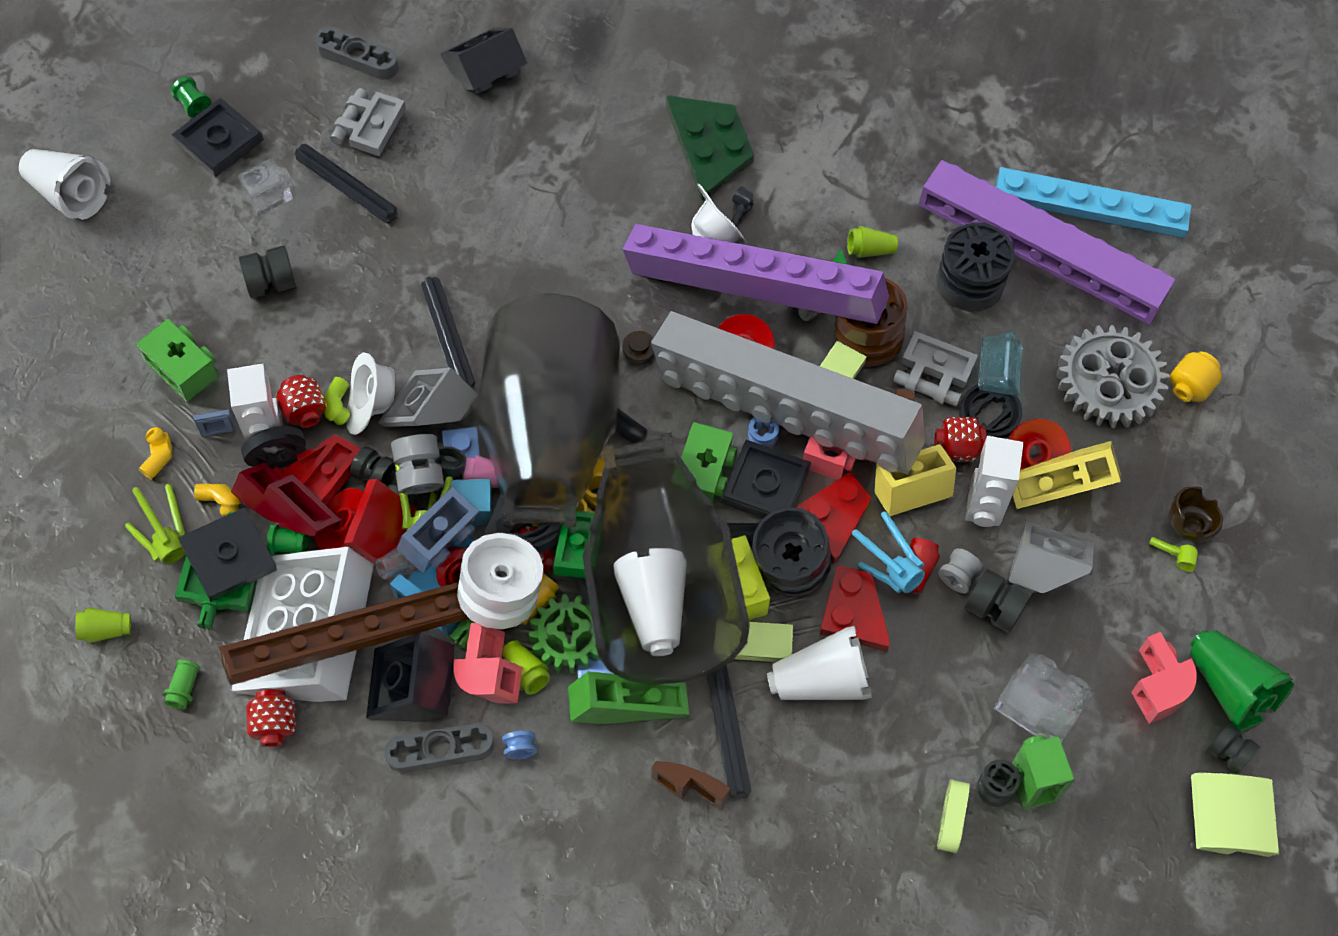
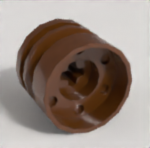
M885 278L889 298L877 324L835 315V343L838 341L866 356V362L863 366L867 367L883 365L893 360L901 351L905 339V322L908 307L906 295L897 284Z

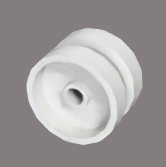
M505 533L484 535L472 542L463 554L457 592L458 601L463 612L470 620L483 627L494 629L516 627L527 620L536 607L538 591L542 581L543 564L539 553L524 539Z

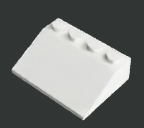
M350 547L271 556L276 564L277 571L257 581L244 640L365 608L374 564ZM356 651L234 684L232 691L236 694L255 695V693L262 690L275 689L285 691V696L293 700L311 702L346 700Z

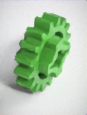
M563 594L562 602L558 604L553 598L548 599L549 609L546 610L539 606L537 614L540 619H531L530 621L531 629L534 630L529 633L530 643L535 644L532 647L533 654L535 656L543 654L542 662L547 666L554 662L555 672L557 673L562 670L563 666H568L570 673L575 674L576 665L581 664L585 670L589 669L588 659L592 658L599 661L601 657L598 648L606 649L607 639L603 636L608 635V625L602 624L604 618L596 615L588 604L586 606L582 605L581 595H578L574 602H569L567 594ZM558 617L553 623H550L554 618ZM566 624H569L570 630H572L571 644H568L567 637H565V631H567ZM588 644L583 650L579 651L583 645ZM552 648H557V649L560 650L562 653H559V652L553 650Z

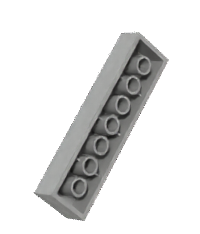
M670 311L651 342L662 379L668 385L674 388L683 387L693 391L695 395L702 399H714L733 411L742 410L750 413L761 422H773L783 426L792 434H804L813 437L819 444L825 447L834 446L840 448L856 459L862 460L865 458L878 463L880 467L887 471H899L908 475L926 442L922 404Z

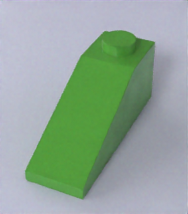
M588 671L568 686L571 722L615 724L689 716L685 680Z

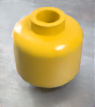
M1203 351L1186 354L1170 374L1173 393L1185 402L1205 401L1222 381L1219 361L1211 354Z

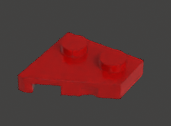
M334 435L321 442L318 447L308 449L297 455L299 461L281 471L278 467L273 470L282 479L293 474L327 506L350 477L352 461L361 448Z
M849 472L794 508H802L815 514L823 523L829 539L832 556L831 562L835 564L841 557V553L848 540L851 539L852 531L857 528L858 522L870 505L871 496L853 474Z
M837 565L820 634L830 636L847 627L855 626L856 636H852L851 639L859 638L860 645L887 652L890 639L872 573Z

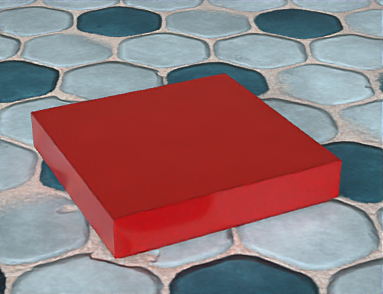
M369 479L344 540L347 546L392 577L402 574L407 560L397 550L402 535L407 531L402 529L403 513L400 496L378 479ZM409 503L411 517H414L415 511H418V509Z

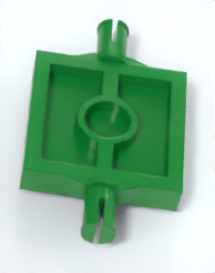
M186 556L174 597L177 602L201 606L202 610L197 626L201 629L206 627L207 630H211L217 610L231 609L248 612L256 581L210 602Z

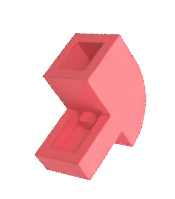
M471 623L465 659H454L453 664L456 682L462 690L496 704L518 703L523 669L522 666L502 659L505 632L499 629L483 627L478 623Z
M1161 632L1147 637L1140 647L1139 651L1153 675L1139 680L1131 692L1149 724L1174 714L1193 692L1197 679L1196 668L1192 658L1178 663L1175 648L1169 641L1164 639Z

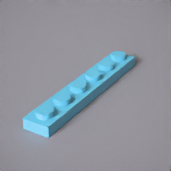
M1003 167L999 169L996 188L1017 196L1020 200L1037 209L1185 238L1188 232L1191 204Z

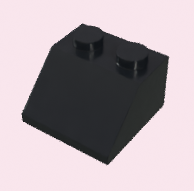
M492 28L440 53L443 61L463 88L476 90L477 93L491 88L494 85L492 81L501 76L503 79H508L521 72L519 67L528 63L513 28Z
M419 632L375 648L366 718L386 721L427 722L448 715L455 645Z

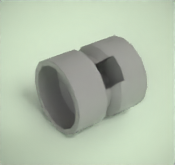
M432 434L412 435L391 442L394 464L400 466V469L395 472L399 494H421L444 487L442 467L435 463V460L440 457L437 436ZM423 466V468L414 469V467Z

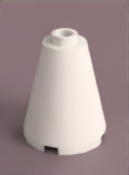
M32 149L27 151L20 160V175L61 214L68 218L88 219L100 210L107 199L104 191L106 184L110 185L109 172L107 167L94 157Z
M667 548L649 549L650 556L640 558L637 556V551L629 553L614 563V575L643 650L651 652L652 656L669 655L673 652V648L680 644L687 569L686 559L681 551Z
M855 626L838 631L773 663V671L767 673L771 693H778L781 700H865L872 698L871 688H865L868 687L866 680L868 674L859 638L851 639L852 636H856Z

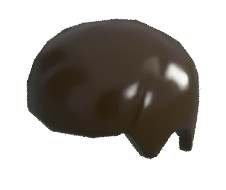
M1184 487L1176 494L1171 503L1168 514L1170 525L1177 534L1191 542L1202 543L1210 541L1222 529L1223 515L1218 507V501L1205 498L1202 493V487Z

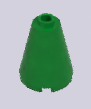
M1204 630L1191 641L1192 649L1190 656L1231 723L1241 732L1250 730L1262 723L1265 719L1261 714L1269 708L1275 712L1289 697L1294 688L1293 679L1288 673L1217 630L1210 632Z

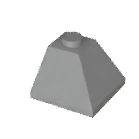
M452 368L416 370L378 423L382 427H398L461 421L471 412L472 403L478 394Z
M1026 521L1011 567L1009 582L1018 585L1030 593L1035 591L1045 593L1085 576L1091 572L1093 567L1094 543Z

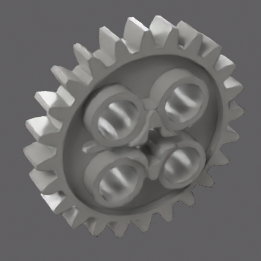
M1100 325L1096 326L1093 334L1085 329L1081 338L1074 336L1070 345L1066 344L1057 364L1059 369L1056 374V378L1061 379L1058 390L1067 391L1063 399L1064 402H1076L1072 410L1073 412L1081 409L1086 411L1084 420H1088L1092 415L1096 416L1097 426H1100L1104 419L1109 420L1111 428H1115L1118 420H1121L1125 428H1128L1132 418L1138 424H1141L1145 415L1151 417L1156 408L1160 407L1164 400L1163 397L1169 388L1166 383L1170 375L1163 373L1167 362L1157 361L1161 351L1151 352L1149 350L1152 344L1151 340L1143 344L1139 342L1141 337L1139 332L1133 337L1128 336L1127 327L1122 330L1121 334L1116 333L1114 325H1110L1107 333H1104ZM1113 354L1119 355V356H1121L1123 359L1117 358V357H1115ZM1084 367H1089L1093 371H1088ZM1131 381H1136V382H1138L1140 385H1136V384L1132 383ZM1102 393L1110 395L1113 399L1104 397Z

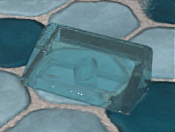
M1015 331L982 338L978 383L980 390L1008 395L1020 394L1023 349Z

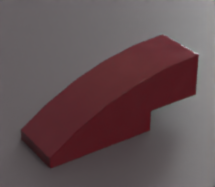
M265 462L240 471L231 490L233 495L262 517L298 533L316 536L339 525L341 521L293 474L282 479Z

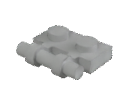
M358 88L354 96H350L345 103L346 110L342 117H338L333 124L334 131L330 139L336 144H341L345 137L350 136L349 142L351 147L380 156L406 110L405 101L377 91L370 101L367 100L368 92ZM363 114L359 122L354 121L357 115Z
M915 331L901 362L902 365L912 368V371L908 374L897 370L893 382L904 386L906 390H911L914 393L917 391L934 398L933 402L943 405L945 402L957 407L961 394L951 391L949 388L951 384L965 388L978 355ZM925 373L941 379L939 385L921 379V376Z

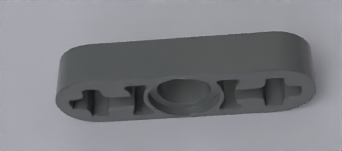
M332 26L323 27L315 33L314 40L317 52L324 58L379 79L392 78L398 72L399 67L396 53L388 47ZM356 48L363 49L365 51L363 55L359 57H351L348 55V53L351 50Z
M476 722L396 736L387 743L384 754L389 767L397 773H410L483 760L492 753L494 739L488 726ZM474 734H480L481 739H487L481 742L480 749H474L470 743L461 745L463 752L457 753L454 737L460 736L461 744L471 742ZM437 739H444L450 743L449 752L442 757H435L429 752L431 743ZM417 743H422V750L426 759L420 760L417 752L408 754L405 762H399L398 757H393V755L399 753L400 747H406L407 752L419 751Z

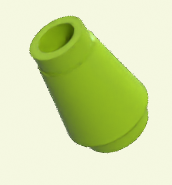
M859 226L857 229L851 228L847 243L848 253L855 255L856 258L895 254L898 247L897 235L864 226Z
M86 607L85 611H77L75 622L77 641L86 640L88 644L123 635H131V614Z
M513 640L503 647V658L523 667L519 690L532 695L542 690L550 680L548 666L521 645L518 640Z

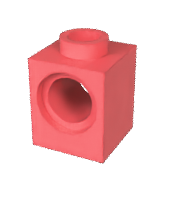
M810 437L803 455L804 460L811 462L810 471L835 480L840 479L845 470L851 472L856 460L845 450L834 446L825 447L819 444L813 437ZM834 451L839 456L830 457L827 456L824 452Z

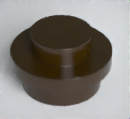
M635 331L628 334L622 344L623 353L626 358L636 364L649 361L654 356L651 345L653 337L644 331Z

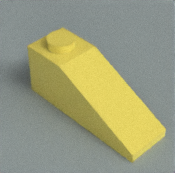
M1112 441L1076 450L1020 470L1019 481L1013 493L1016 508L1020 509L1121 482V472Z

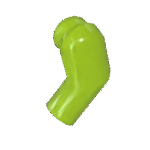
M336 376L324 394L327 403L324 415L330 422L333 420L337 425H343L350 417L349 409L344 408L341 401L349 387V383Z

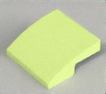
M1195 773L1191 775L1196 849L1227 855L1237 851L1266 857L1279 854L1272 779L1221 773Z

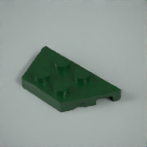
M676 96L666 97V106L700 198L705 200L697 184H700L710 197L711 191L721 183L725 185L734 178L738 171H743L752 164L754 153L735 105Z

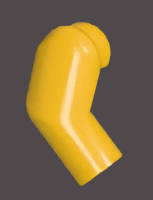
M159 427L151 428L146 433L145 439L150 443L151 456L138 468L150 480L164 468L173 455L171 438L167 432H163Z
M225 484L195 485V500L216 501L218 504H221L220 514L222 516L239 510V504H241V501L231 493L232 489Z

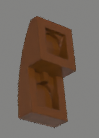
M656 761L652 766V779L680 800L692 789L721 811L730 799L731 788L704 772L671 762Z

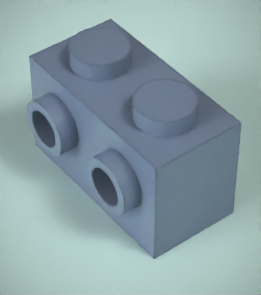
M452 487L402 535L397 550L422 573L431 565L437 569L450 556L451 552L448 549L456 541L460 544L464 543L475 531L476 528L472 524L479 511Z

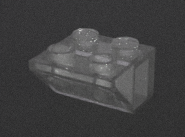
M1031 652L1014 673L993 708L1033 735H1045L1046 739L1059 736L1062 743L1091 699L1094 691L1089 688L1082 678L1072 674L1068 675L1057 668L1056 663L1051 658Z

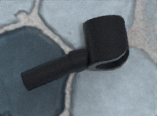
M743 186L737 189L732 198V202L738 206L731 220L736 227L745 211H750L754 205L753 193Z

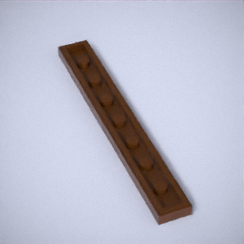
M459 582L219 647V656L229 685L470 619L463 612L458 601Z

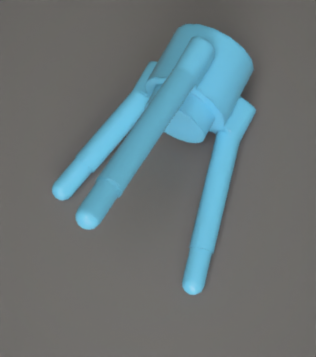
M884 511L881 513V517L907 557L897 556L892 560L872 541L855 529L852 531V535L887 565L886 572L889 576L863 562H859L858 567L865 572L872 573L873 577L890 585L897 593L901 591L909 593L924 578L925 573L921 569L924 566V562L914 554L894 521Z

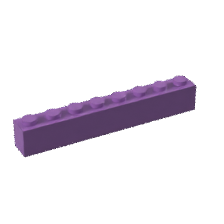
M941 160L923 186L919 206L958 226L969 223H985L998 228L1010 239L1014 247V255L1149 325L1163 305L1176 280L1164 271L1155 269L1137 260L1133 255L1108 245L1102 239L1094 238L1082 232L1076 226L1065 223L1049 215L1045 210L1037 209L1020 200L1017 196L1008 194L992 186L988 181L979 179L963 171L960 167L951 165Z
M635 224L622 249L632 274L874 324L878 323L889 298L884 272L639 224Z

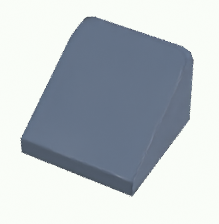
M232 408L193 416L194 422L203 437L236 430Z

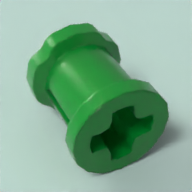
M184 76L176 80L170 88L171 97L182 103L185 107V113L190 118H194L212 103L211 98L207 94L199 91L196 87V81L190 76Z
M271 524L268 530L266 547L270 555L273 556L277 552L288 554L308 552L310 535L280 528L277 524Z

